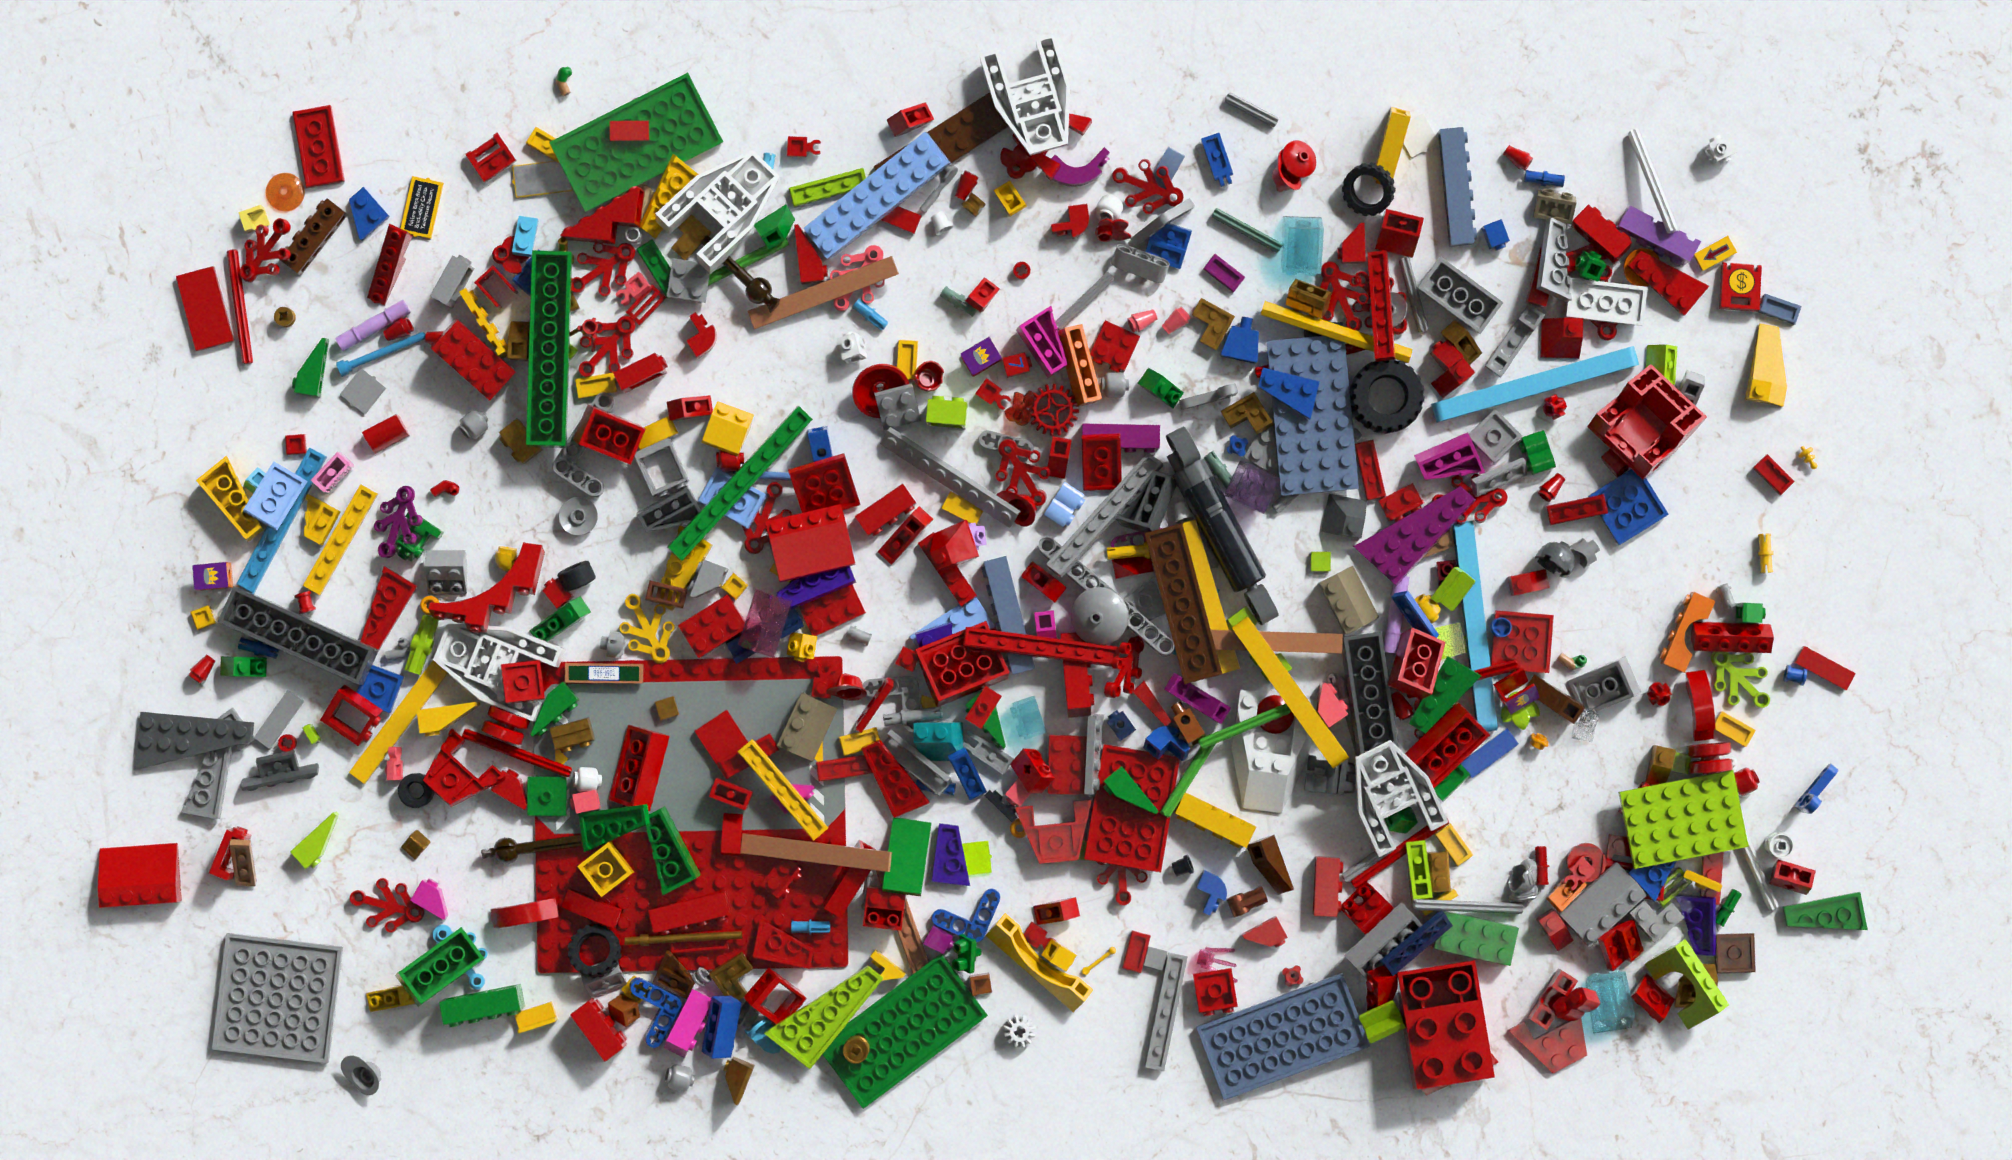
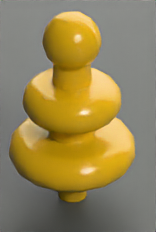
M1804 446L1800 447L1803 452L1799 453L1798 457H1805L1804 463L1809 462L1811 469H1816L1818 465L1813 461L1815 455H1810L1813 448L1805 449Z

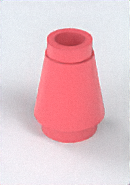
M1183 307L1176 308L1162 327L1170 334L1189 323L1188 320L1191 317Z
M1152 309L1131 314L1127 321L1132 332H1140L1158 318Z

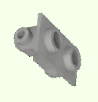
M767 998L762 1002V1005H763V1006L765 1005L766 1001L768 1000ZM746 1000L741 1008L738 1024L749 1029L750 1026H753L759 1014L753 1011L755 1008Z

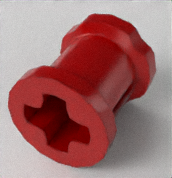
M311 591L294 595L299 604V614L316 610L310 597Z

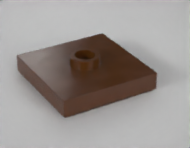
M1754 933L1716 934L1715 966L1717 973L1756 972Z

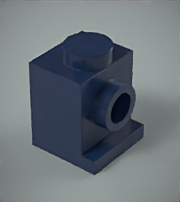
M1116 710L1108 716L1110 720L1107 723L1120 741L1136 730L1123 711L1118 712ZM1120 720L1124 722L1122 728L1117 727V722Z

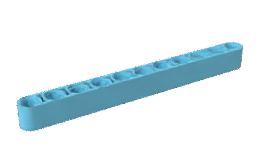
M1632 346L1435 402L1431 406L1436 423L1634 367L1639 365L1635 348Z
M1471 520L1466 521L1463 525L1455 522L1452 526L1457 567L1476 581L1461 601L1469 668L1474 671L1489 667L1490 657L1473 521ZM1492 677L1478 680L1471 686L1475 719L1487 732L1498 730Z

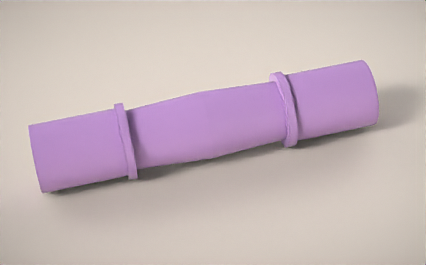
M401 300L389 308H385L384 312L369 318L357 327L353 326L352 329L335 339L342 351H345L355 344L361 343L362 339L380 331L390 323L393 324L411 312L405 301Z
M1405 576L1397 586L1393 583L1390 596H1393L1394 593L1408 591L1410 577ZM1392 598L1388 612L1387 630H1384L1383 644L1385 652L1396 654L1400 635L1402 634L1400 630L1404 615Z

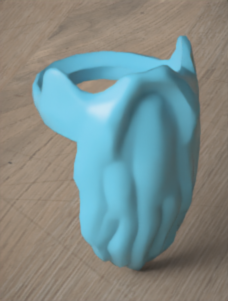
M764 1016L762 1021H757L750 1031L744 1030L747 1036L753 1039L764 1051L772 1054L780 1052L781 1047L764 1034L765 1031L773 1027L771 1020Z

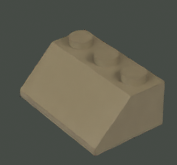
M1354 566L1318 583L1344 635L1379 618Z
M801 692L777 746L814 761L838 708Z

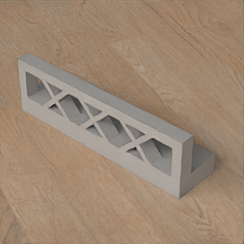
M890 730L887 733L888 738L883 744L905 770L940 797L952 783L951 777L893 730Z

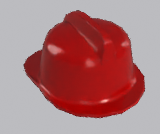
M1282 149L1278 154V165L1272 172V179L1276 184V189L1278 192L1290 189L1299 190L1301 178L1291 175L1284 167Z
M1001 491L996 494L1020 510L1014 521L1016 524L1024 527L1032 525L1035 521L1037 508L1030 496L1018 495L1011 491Z
M844 673L839 676L836 686L826 690V694L854 701L865 698L867 691L863 688L859 677Z

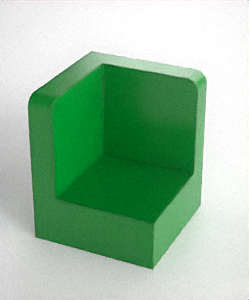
M1409 806L1385 818L1389 831L1404 834L1408 833L1418 823L1413 809Z

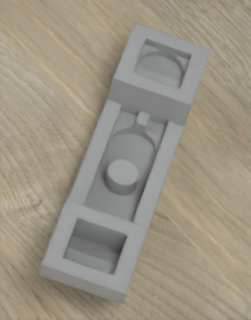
M1529 304L1504 337L1485 367L1501 378L1545 314Z

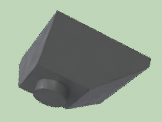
M1329 493L1321 532L1361 539L1367 501Z

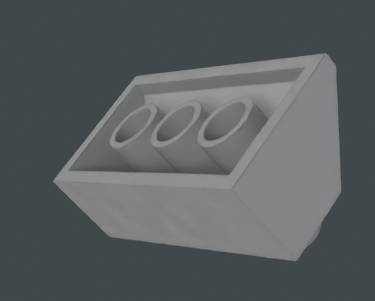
M1442 257L1435 262L1418 286L1419 290L1479 334L1482 333L1504 303Z
M1615 862L1559 915L1587 946L1591 947L1600 936L1611 929L1643 900L1647 894Z

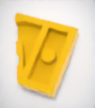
M307 494L304 536L323 546L341 511Z

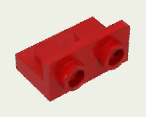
M1413 483L1378 501L1388 521L1394 520V522L1405 518L1404 513L1408 511L1414 513L1421 509V505L1425 503Z
M780 858L760 886L774 895L777 900L780 897L785 898L791 890L788 887L791 882L794 881L796 883L802 876L800 872L802 867L791 859Z

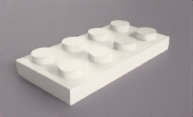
M1570 278L1571 284L1568 288L1569 293L1572 294V300L1566 304L1565 317L1643 326L1648 287Z

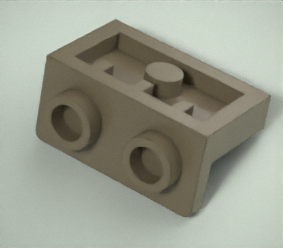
M1551 189L1538 190L1533 217L1544 220L1551 217L1562 223L1572 224L1577 204L1576 197L1568 192L1560 194L1554 193Z

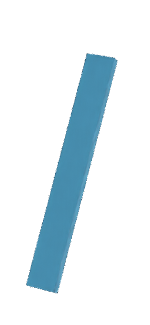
M309 447L295 473L308 481L279 529L275 531L269 526L266 527L236 585L255 594L313 485L311 479L321 470L327 456Z

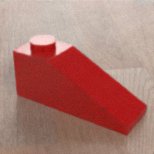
M795 224L801 284L824 282V277H828L827 265H823L822 260L800 226Z
M919 506L878 550V553L892 565L932 522L933 518Z

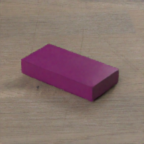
M1214 254L1203 268L1204 271L1233 293L1245 279L1244 275L1217 254Z

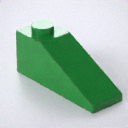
M321 338L298 371L297 377L293 378L292 389H295L294 393L321 397L329 339Z
M1122 766L1103 781L1105 784L1103 788L1109 796L1113 794L1116 798L1154 815L1159 812Z

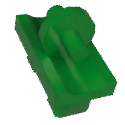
M961 934L959 935V940L953 943V950L958 954V958L952 961V968L971 974L974 973L976 957L982 955V949L977 947L975 939Z

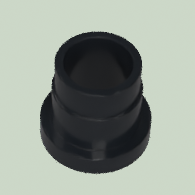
M1184 855L1182 859L1172 863L1176 876L1194 873V868L1188 855Z

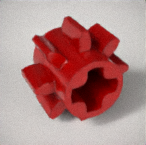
M1555 394L1544 399L1545 404L1542 408L1546 416H1552V419L1555 420L1566 414L1564 410L1567 405L1564 398L1558 397Z
M1655 682L1649 687L1647 696L1652 705L1657 703L1659 706H1663L1670 701L1672 693L1667 683L1662 685L1660 682Z

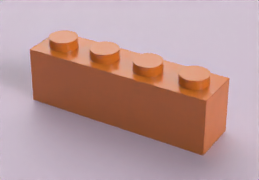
M1083 325L1063 328L1058 331V335L1067 361L1065 367L1072 393L1075 395L1074 401L1078 403L1076 407L1095 403L1101 400L1102 397Z

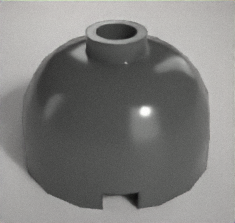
M1563 541L1545 544L1535 556V559L1539 558L1537 562L1543 568L1553 574L1556 571L1561 573L1560 577L1562 578L1569 577L1575 566V557L1570 550L1571 547Z

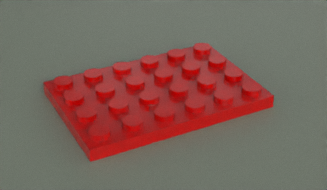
M1103 744L1101 766L1098 773L1100 786L1094 797L1084 860L1161 873L1170 817L1163 816L1160 811L1175 789L1180 762L1179 758L1163 754L1159 759H1156L1147 751ZM1122 766L1159 812L1154 815L1116 798L1113 794L1109 796L1103 788L1105 785L1103 781Z

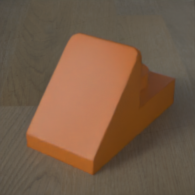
M1560 881L1553 887V892L1546 899L1560 913L1587 884L1584 882V884L1580 885L1578 882L1576 889L1569 891L1571 882L1567 881L1562 884Z

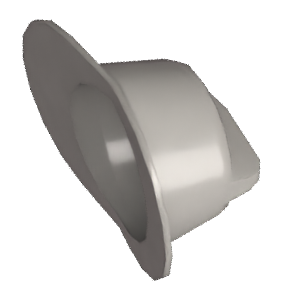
M354 1055L343 1058L341 1070L344 1076L361 1093L365 1095L376 1093L381 1081V1072L378 1066L372 1062H365L360 1057Z

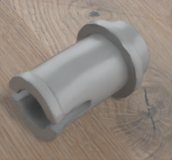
M1728 583L1718 586L1716 593L1720 595L1723 608H1729L1727 600H1729L1731 607L1736 606L1730 591L1731 586Z
M850 626L846 637L850 638L849 640L853 639L868 646L872 634L857 629V626Z

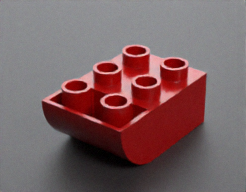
M1475 960L1398 972L1397 991L1399 1008L1406 1026L1403 1032L1413 1089L1418 1090L1495 1078Z

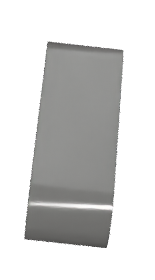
M1125 244L1117 245L1111 264L1120 270L1156 283L1164 282L1170 263L1161 257Z

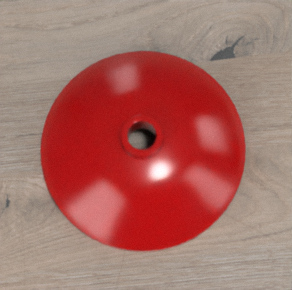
M872 365L864 369L853 383L852 396L854 403L865 415L872 418H880L874 393L909 384L908 378L903 371L893 365ZM878 384H883L882 387H876Z

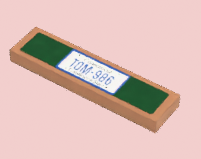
M565 663V683H643L644 664Z

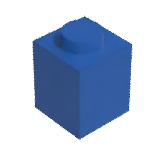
M1502 219L1484 225L1481 228L1489 250L1495 248V251L1505 248V243L1510 241Z

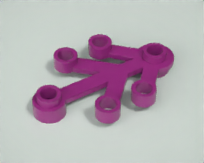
M411 486L400 487L396 492V497L380 505V511L385 514L392 513L393 507L399 505L396 512L374 523V529L377 532H385L387 526L392 524L387 542L381 543L378 547V554L383 558H391L395 555L396 548L394 543L400 527L404 543L412 545L416 542L417 537L414 533H411L404 514L407 508L410 516L409 522L413 526H420L423 522L422 516L418 515L413 504L415 491Z

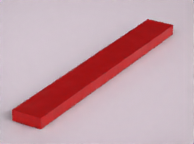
M966 627L963 647L1110 667H1112V659L1120 656L1119 647L972 627Z

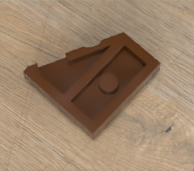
M667 950L652 983L688 999L695 982L686 968Z

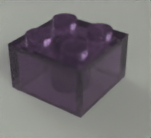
M1240 461L1224 496L1255 512L1265 514L1281 479L1250 463Z

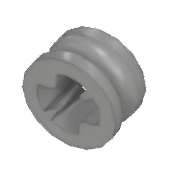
M702 967L692 974V979L700 987H704L706 983L711 981L708 971Z

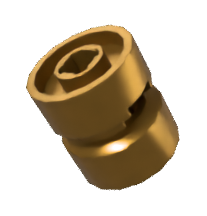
M860 1035L850 1037L843 1048L844 1057L851 1063L863 1062L870 1051L868 1040Z

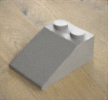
M1626 656L1568 680L1575 699L1585 707L1582 712L1583 717L1632 698L1641 692Z

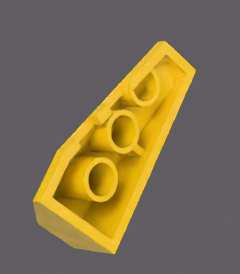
M1759 323L1745 400L1784 407L1787 383L1779 327Z

